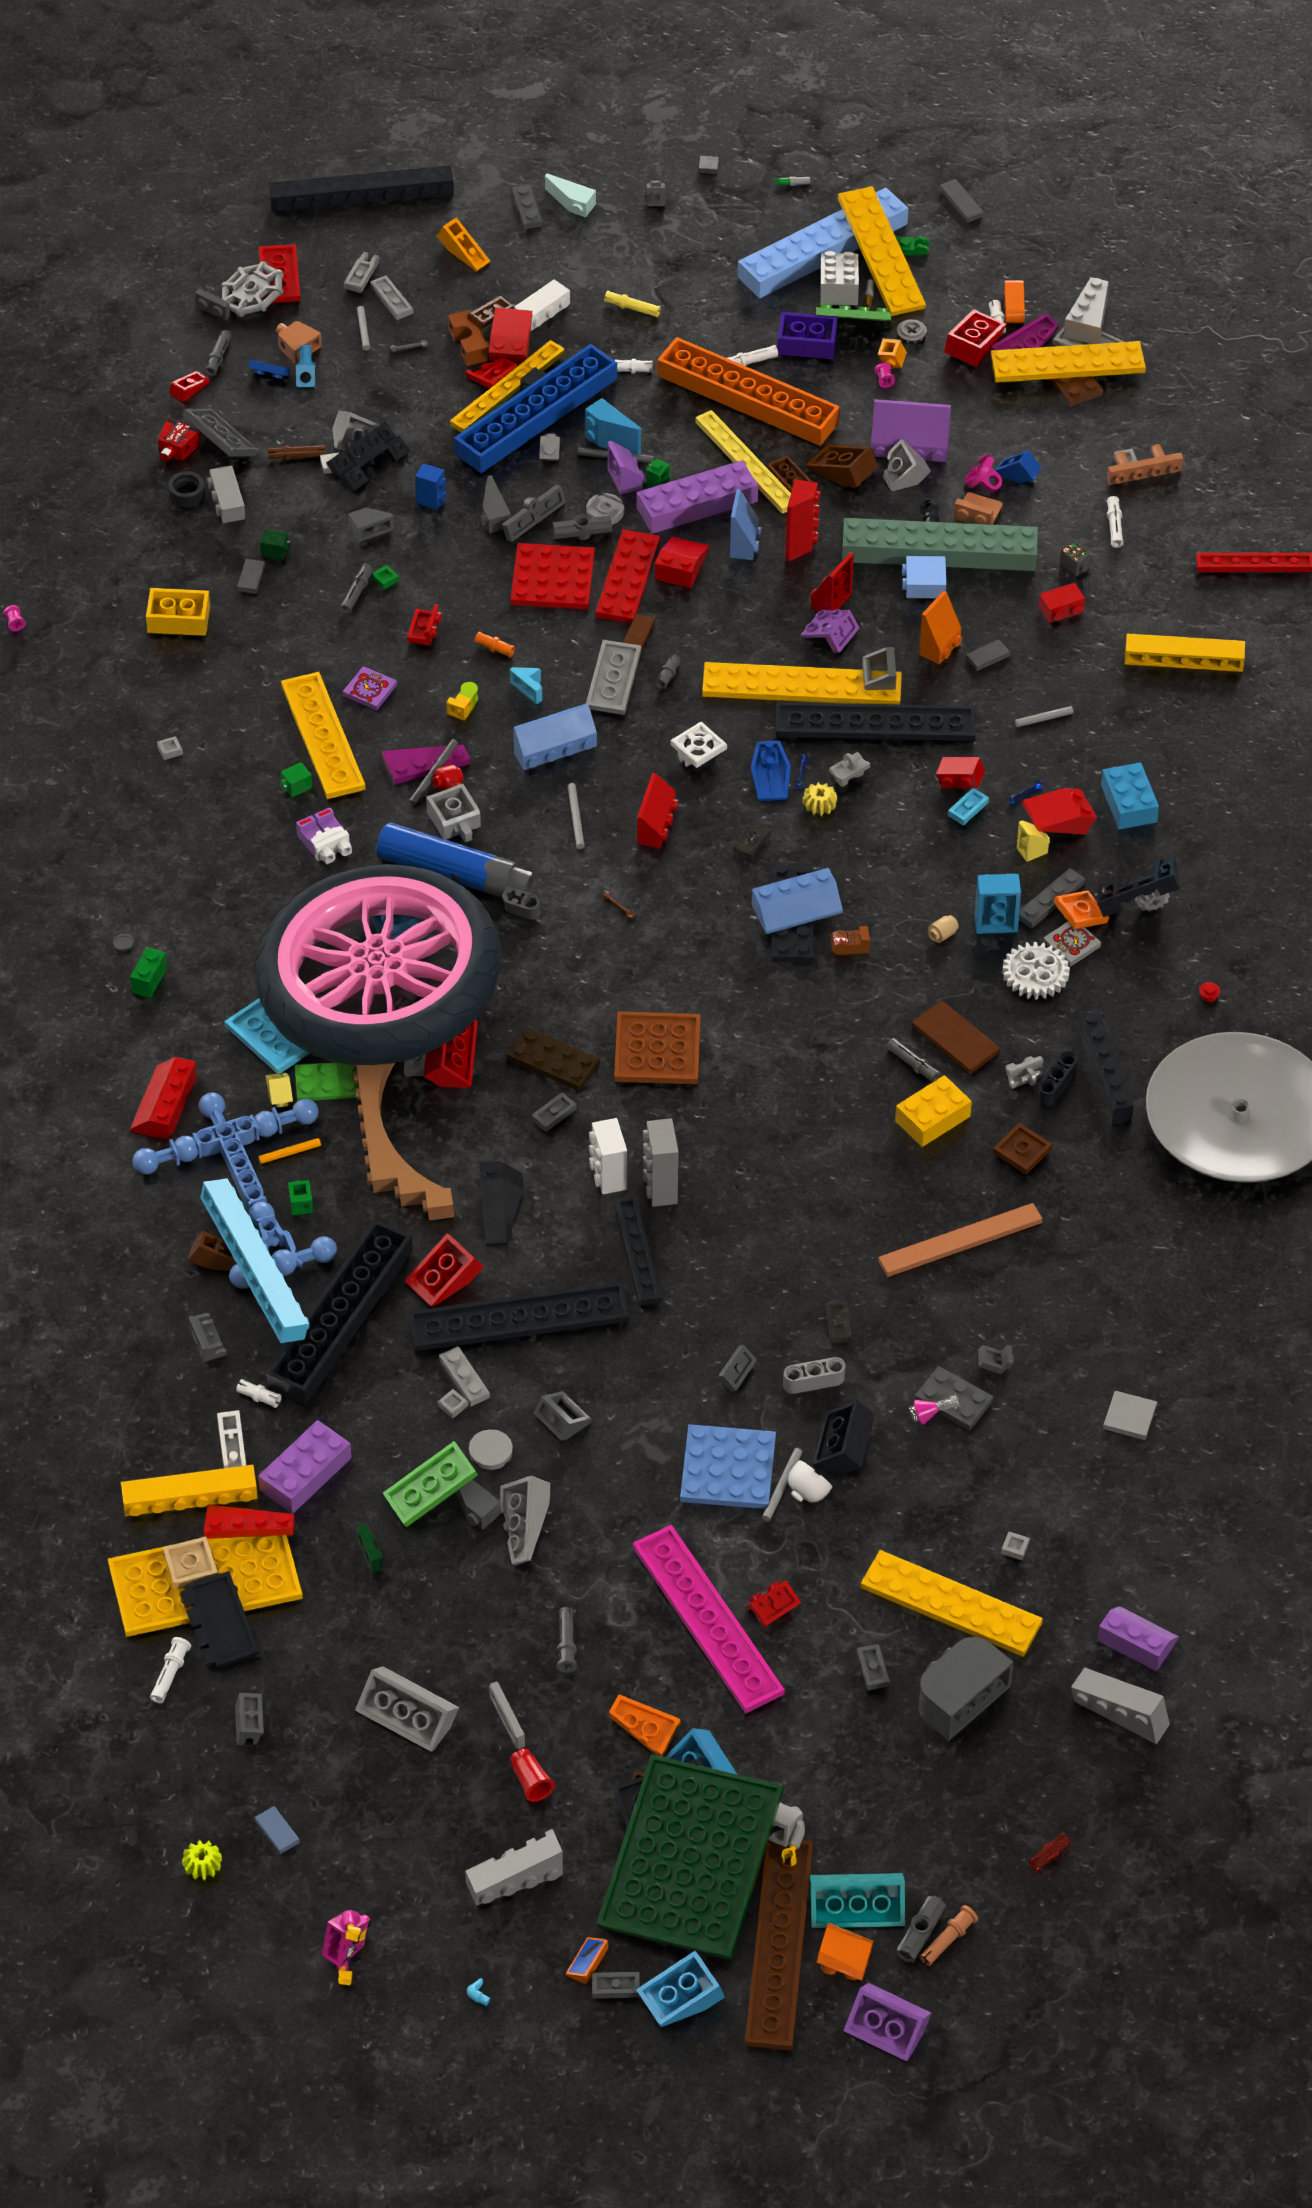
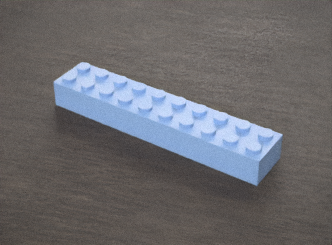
M887 188L876 192L892 230L895 231L907 225L908 207ZM842 209L739 260L738 278L757 297L762 298L820 269L821 253L827 251L835 253L853 252L860 247Z

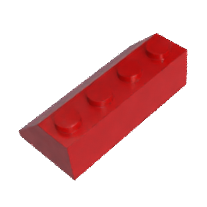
M797 479L794 481L787 506L785 561L789 562L811 552L814 543L817 544L819 532H816V530H818L820 519L816 517L819 516L820 505H817V503H819L821 491H818V483Z
M474 1020L462 1033L448 1043L426 1053L425 1078L440 1087H471L477 1020Z
M174 1057L157 1065L130 1127V1132L165 1140L171 1139L197 1078L195 1061Z

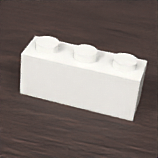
M554 279L520 302L514 309L533 311L532 331L570 304V290Z

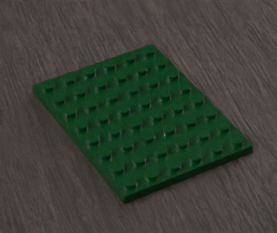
M651 1754L601 1908L597 1927L731 1960L784 1792V1786Z

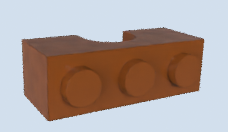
M470 310L448 315L449 331L454 341L460 340L461 355L467 366L488 361L489 343L488 341L485 342L482 329H479L467 319Z

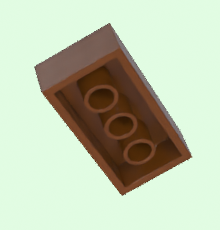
M788 455L769 463L767 469L790 493L792 492L795 479L812 482Z

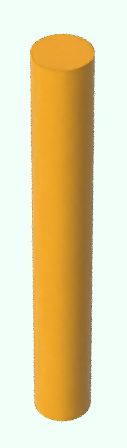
M319 1138L260 1155L258 1159L260 1164L319 1147L321 1143Z

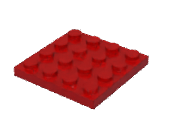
M517 543L511 605L589 609L595 548Z

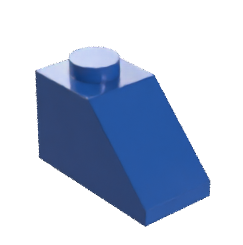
M1028 450L1003 459L995 471L1002 477L1022 484L1027 481L1029 483L1034 481L1042 467Z

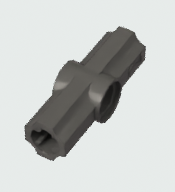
M580 514L574 520L553 522L554 539L575 537L579 540H586L590 538L591 534L612 532L611 516L590 518L588 515Z
M928 1896L918 1914L912 1918L911 1926L896 1950V1954L901 1960L907 1963L914 1962L924 1944L930 1940L931 1932L946 1909V1904L940 1898Z

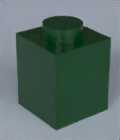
M265 529L260 541L261 556L283 560L286 552L289 553L291 542L288 541V533Z

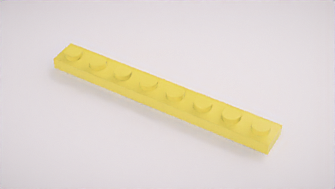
M712 410L697 416L696 424L733 463L743 460L758 484V489L782 514L787 512L791 493Z

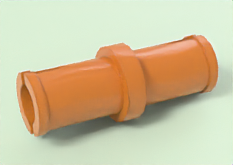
M480 631L474 640V643L489 648L491 652L496 651L509 658L515 650L514 645L501 641L499 637L493 638Z

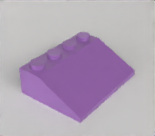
M874 399L871 448L874 456L887 458L888 452L901 439H904L925 461L947 462L951 405Z

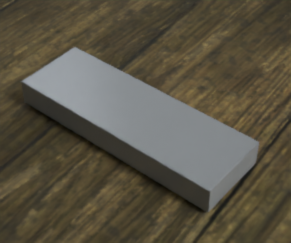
M387 275L370 281V287L396 320L413 314V308Z
M491 1683L489 1686L490 1698L511 1740L517 1749L525 1747V1734L499 1683Z

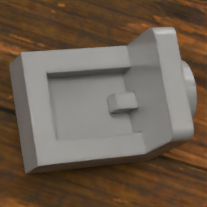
M555 434L541 436L540 460L559 461L560 437H556Z

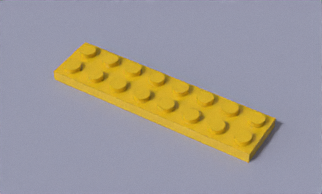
M873 186L839 193L838 201L888 312L895 316L925 309L926 303Z
M1140 341L991 351L995 382L1145 373L1146 369Z
M316 672L281 681V687L326 798L330 799L365 790L364 780L320 673Z
M882 1550L878 1552L860 1587L965 1633L983 1638L991 1644L1022 1657L1027 1652L1043 1620L1039 1616Z

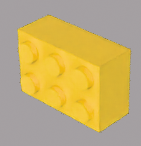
M150 588L146 613L147 633L206 636L210 612L209 591Z
M944 1075L896 1105L895 1121L923 1147L969 1118L972 1101Z

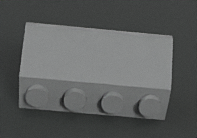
M382 1666L371 1670L355 1711L432 1752L451 1728L459 1707Z

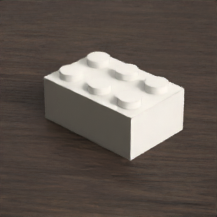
M614 1118L593 1122L592 1132H589L592 1144L589 1145L592 1157L589 1158L591 1170H595L596 1173L594 1174L596 1187L600 1186L602 1194L627 1190V1148L618 1120Z

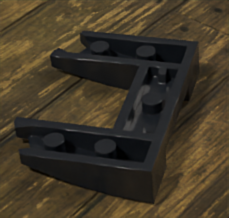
M1175 856L1171 858L1170 864L1168 861L1163 862L1162 859L1156 860L1154 875L1121 887L1119 875L1112 877L1114 884L1108 883L1105 886L1102 883L1099 884L1097 904L1103 917L1122 911L1123 902H1131L1137 896L1143 894L1150 895L1156 889H1158L1160 896L1180 889Z

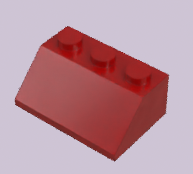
M652 773L637 817V844L661 848L663 841H667L669 832L667 828L672 826L674 817L672 813L677 811L678 800L676 799V791L655 773Z

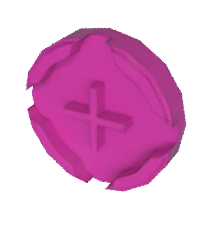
M986 454L979 459L978 462L980 464L970 469L965 478V485L971 489L980 484L986 490L993 492L1001 487L1002 478L991 468L994 458ZM989 477L994 479L995 486L990 484Z

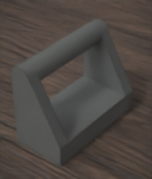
M885 647L863 656L864 689L896 690L894 647ZM870 664H886V675L871 680Z
M563 1391L541 1396L533 1413L561 1441L570 1438L592 1421ZM562 1402L578 1418L572 1420L557 1404Z

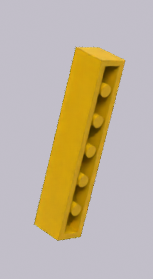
M1127 634L1125 664L1243 672L1245 641Z
M253 1465L121 1482L125 1516H139L147 1513H161L163 1511L206 1507L215 1504L224 1505L231 1502H247L257 1499Z

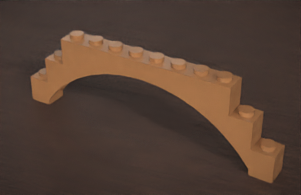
M395 1063L371 1066L352 1065L353 1068L357 1067V1072H353L354 1082L359 1084V1088L355 1090L357 1101L362 1103V1105H358L359 1118H364V1121L360 1122L361 1134H366V1138L362 1139L363 1149L368 1151V1155L364 1156L366 1168L371 1169V1172L367 1173L368 1185H373L374 1193L395 1190L396 1199L400 1198L401 1207L423 1204L424 1213L428 1212L429 1220L454 1217L451 1188H443L431 1182L409 1166L397 1153L383 1127L381 1119L382 1094L386 1080Z

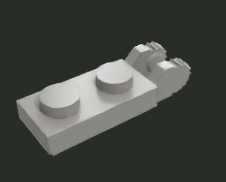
M363 252L346 278L344 288L362 293L378 265L379 256L374 255L371 261L368 262L369 253Z

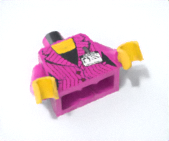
M352 1910L344 1911L341 1915L328 1921L322 1951L324 1958L337 1965V1971L339 1972L338 1983L343 1985H351L352 1971H347L349 1969L348 1960L363 1947L367 1928L371 1926V1920L367 1915L360 1916L358 1912Z

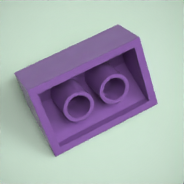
M1119 1606L1111 1609L1100 1624L1097 1641L1157 1671L1179 1636Z
M867 1983L859 1989L843 2031L908 2061L924 2034L931 2012Z

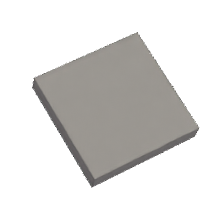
M1115 1391L1103 1429L1146 1440L1157 1402Z

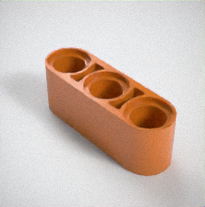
M1004 281L1005 323L1024 324V281Z

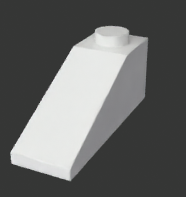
M239 1410L217 1413L224 1468L246 1466Z

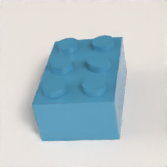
M1141 762L1103 769L1101 787L1118 829L1156 823L1159 805Z
M1019 874L978 875L974 914L977 934L1018 931L1021 899Z

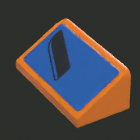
M587 1937L567 1970L566 1976L587 1985L592 1973H594L608 1950V1941Z

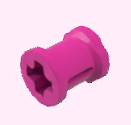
M880 363L875 367L874 372L879 378V385L882 388L891 387L895 383V377L891 374L890 365L888 363Z
M16 605L8 606L3 611L5 619L8 620L9 629L14 632L23 629L25 626V620L20 616V608Z

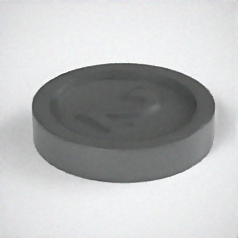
M120 934L113 939V947L119 952H127L133 948V938L128 934Z

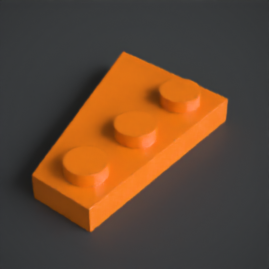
M622 1695L617 1696L609 1711V1717L655 1755L661 1757L664 1756L681 1724V1719Z

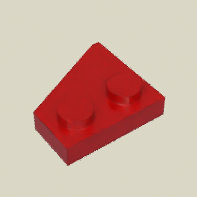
M500 358L492 363L481 365V370L472 372L469 369L465 374L466 378L491 388L513 371L517 364L505 358Z

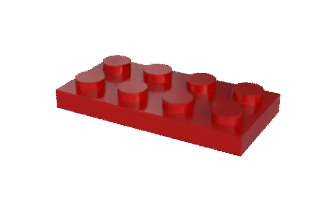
M296 244L259 247L260 262H266L267 265L280 269L284 274L282 278L283 294L278 296L272 303L301 301ZM275 280L270 282V286H275Z

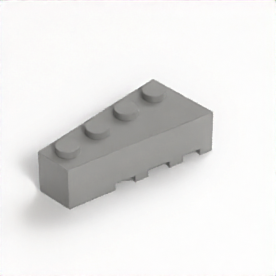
M1087 1668L1082 1670L1071 1687L1074 1701L1079 1705L1098 1713L1155 1744L1158 1743L1170 1725L1164 1696Z

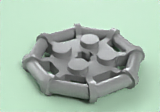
M263 261L259 264L243 268L240 266L226 282L221 284L222 299L230 303V311L236 313L238 317L258 311L264 312L278 296H282V278L284 274L280 269H275ZM275 280V286H270V282ZM238 301L239 305L237 306L233 302Z

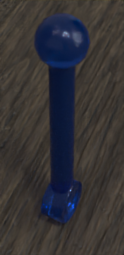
M802 754L800 757L802 761L798 780L795 781L796 788L803 787L802 777L805 762L808 760L807 754Z
M1040 780L1035 781V785L1016 796H1010L1009 801L1015 803L1018 798L1030 791L1042 788L1043 782Z

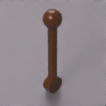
M609 892L603 894V898L611 901L627 914L629 920L635 918V913L624 908L611 897Z

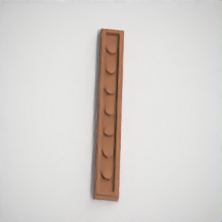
M1031 1203L879 1257L878 1262L886 1276L889 1277L1042 1223V1217L1035 1205Z

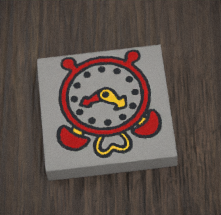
M1069 922L1043 938V943L1047 947L1053 946L1052 951L1059 949V955H1065V960L1068 961L1070 967L1101 947V942L1086 928L1073 929Z

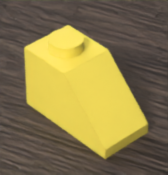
M1023 820L1020 821L1017 850L1028 862L1047 854L1050 843L1048 835L1038 831L1034 824Z
M288 1074L266 1075L271 1104H276V1107L288 1106V1102H293Z

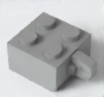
M464 784L426 797L427 814L443 839L446 840L460 835L464 842L472 840L471 830L481 827L480 811Z

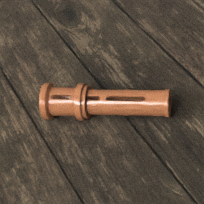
M963 1905L960 1908L961 1912L954 1919H950L947 1922V1928L919 1955L923 1963L927 1960L926 1965L931 1966L957 1937H963L966 1933L965 1930L972 1923L978 1921V1916L970 1907Z

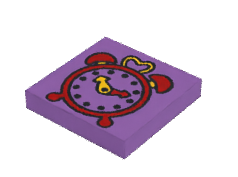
M363 666L343 690V696L377 711L397 686V680Z

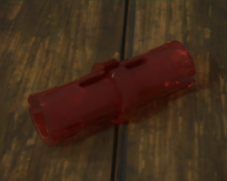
M1061 1832L1049 1844L1045 1843L1042 1846V1850L1028 1860L1032 1869L1036 1867L1034 1871L1039 1872L1048 1862L1057 1859L1058 1854L1071 1844L1068 1835L1065 1836V1833Z

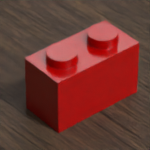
M1075 583L1041 593L1039 596V609L1048 623L1084 612L1085 597Z
M943 757L936 776L941 788H979L985 769L980 757Z

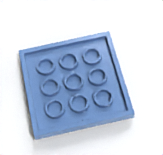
M688 1424L680 1502L766 1509L770 1498L776 1432Z

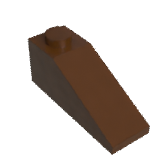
M203 1230L191 1245L188 1261L204 1268L230 1271L233 1265L237 1264L225 1241Z

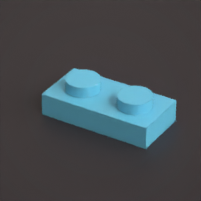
M972 788L948 810V816L964 826L989 803V797Z

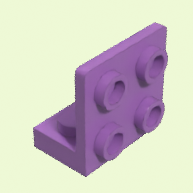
M821 610L816 614L811 623L806 626L801 636L803 638L825 637L832 651L839 653L858 631L859 626L850 610Z

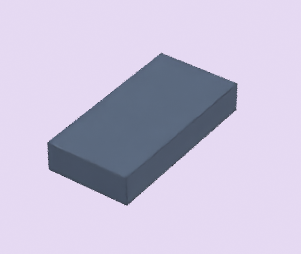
M275 1806L255 1817V1822L279 1854L300 1843L298 1836Z

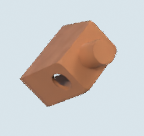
M295 321L288 327L281 323L276 328L278 346L294 364L300 362V345H312L311 354L322 347L321 333L299 321Z

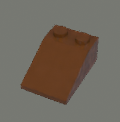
M826 445L806 464V467L840 486L856 488L872 474L878 465L871 447Z

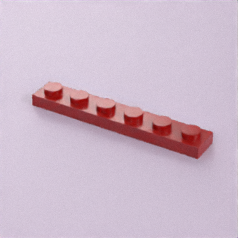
M1196 553L1197 572H1312V553Z

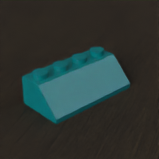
M903 1873L810 1875L811 1928H827L828 1923L839 1927L905 1926V1880Z

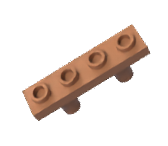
M1160 444L1151 447V453L1154 458L1130 463L1124 451L1117 452L1114 457L1117 465L1108 467L1107 482L1109 485L1182 471L1183 456L1181 453L1165 456Z

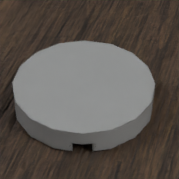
M603 493L602 496L595 495L588 500L586 513L590 518L610 515L612 524H615L624 515L623 501L616 495Z
M489 1429L481 1431L474 1435L470 1441V1459L482 1469H499L512 1458L513 1446L511 1439L499 1430Z

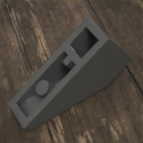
M492 475L487 478L483 501V515L480 516L483 527L486 526L488 532L493 533L503 530L502 524L511 518V514Z
M474 1480L469 1481L456 1491L466 1518L473 1526H478L483 1530L501 1514V1502Z

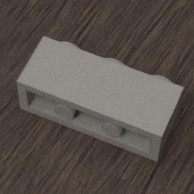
M226 466L210 469V478H207L208 488L213 490L211 491L212 501L217 503L215 505L217 516H221L223 523L245 519V506L233 467Z

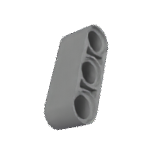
M833 1357L787 1366L783 1374V1388L786 1392L794 1394L838 1386L845 1380V1362L841 1358Z

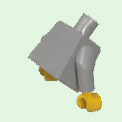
M780 1803L769 1840L784 1847L789 1846V1848L782 1851L783 1863H785V1860L791 1857V1866H794L797 1862L795 1850L799 1849L805 1835V1823L802 1821L803 1813L797 1806L789 1807Z

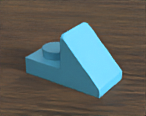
M511 668L510 683L535 704L541 702V669Z

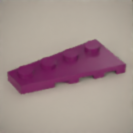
M1046 313L992 345L990 351L1040 348L1058 330L1059 324Z
M457 745L443 766L453 764L456 767L470 764V757L464 745ZM447 746L382 751V758L394 784L426 776Z

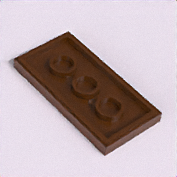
M942 1000L912 1022L914 1029L969 1074L1000 1053V1047Z

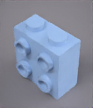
M906 556V564H902V576H906L902 581V589L906 590V598H937L942 591L946 592L945 556Z

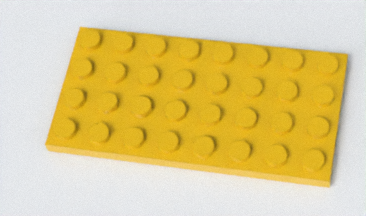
M287 1535L207 1539L218 1574L230 1572L244 1611L303 1599ZM163 1547L108 1559L126 1637L190 1623L186 1611L194 1607L184 1608L179 1593L187 1590L186 1586L174 1588L163 1553Z

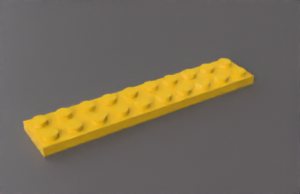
M705 662L702 697L822 703L900 704L902 672H896V690H865L863 670ZM871 670V680L886 675V671Z

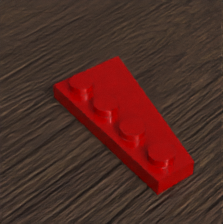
M208 1505L204 1537L213 1539L293 1535L295 1516L288 1513Z

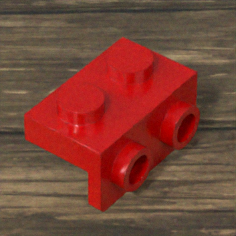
M435 604L433 611L415 610L407 642L431 645L432 639L437 636L436 626L441 623L442 613L439 612V605Z

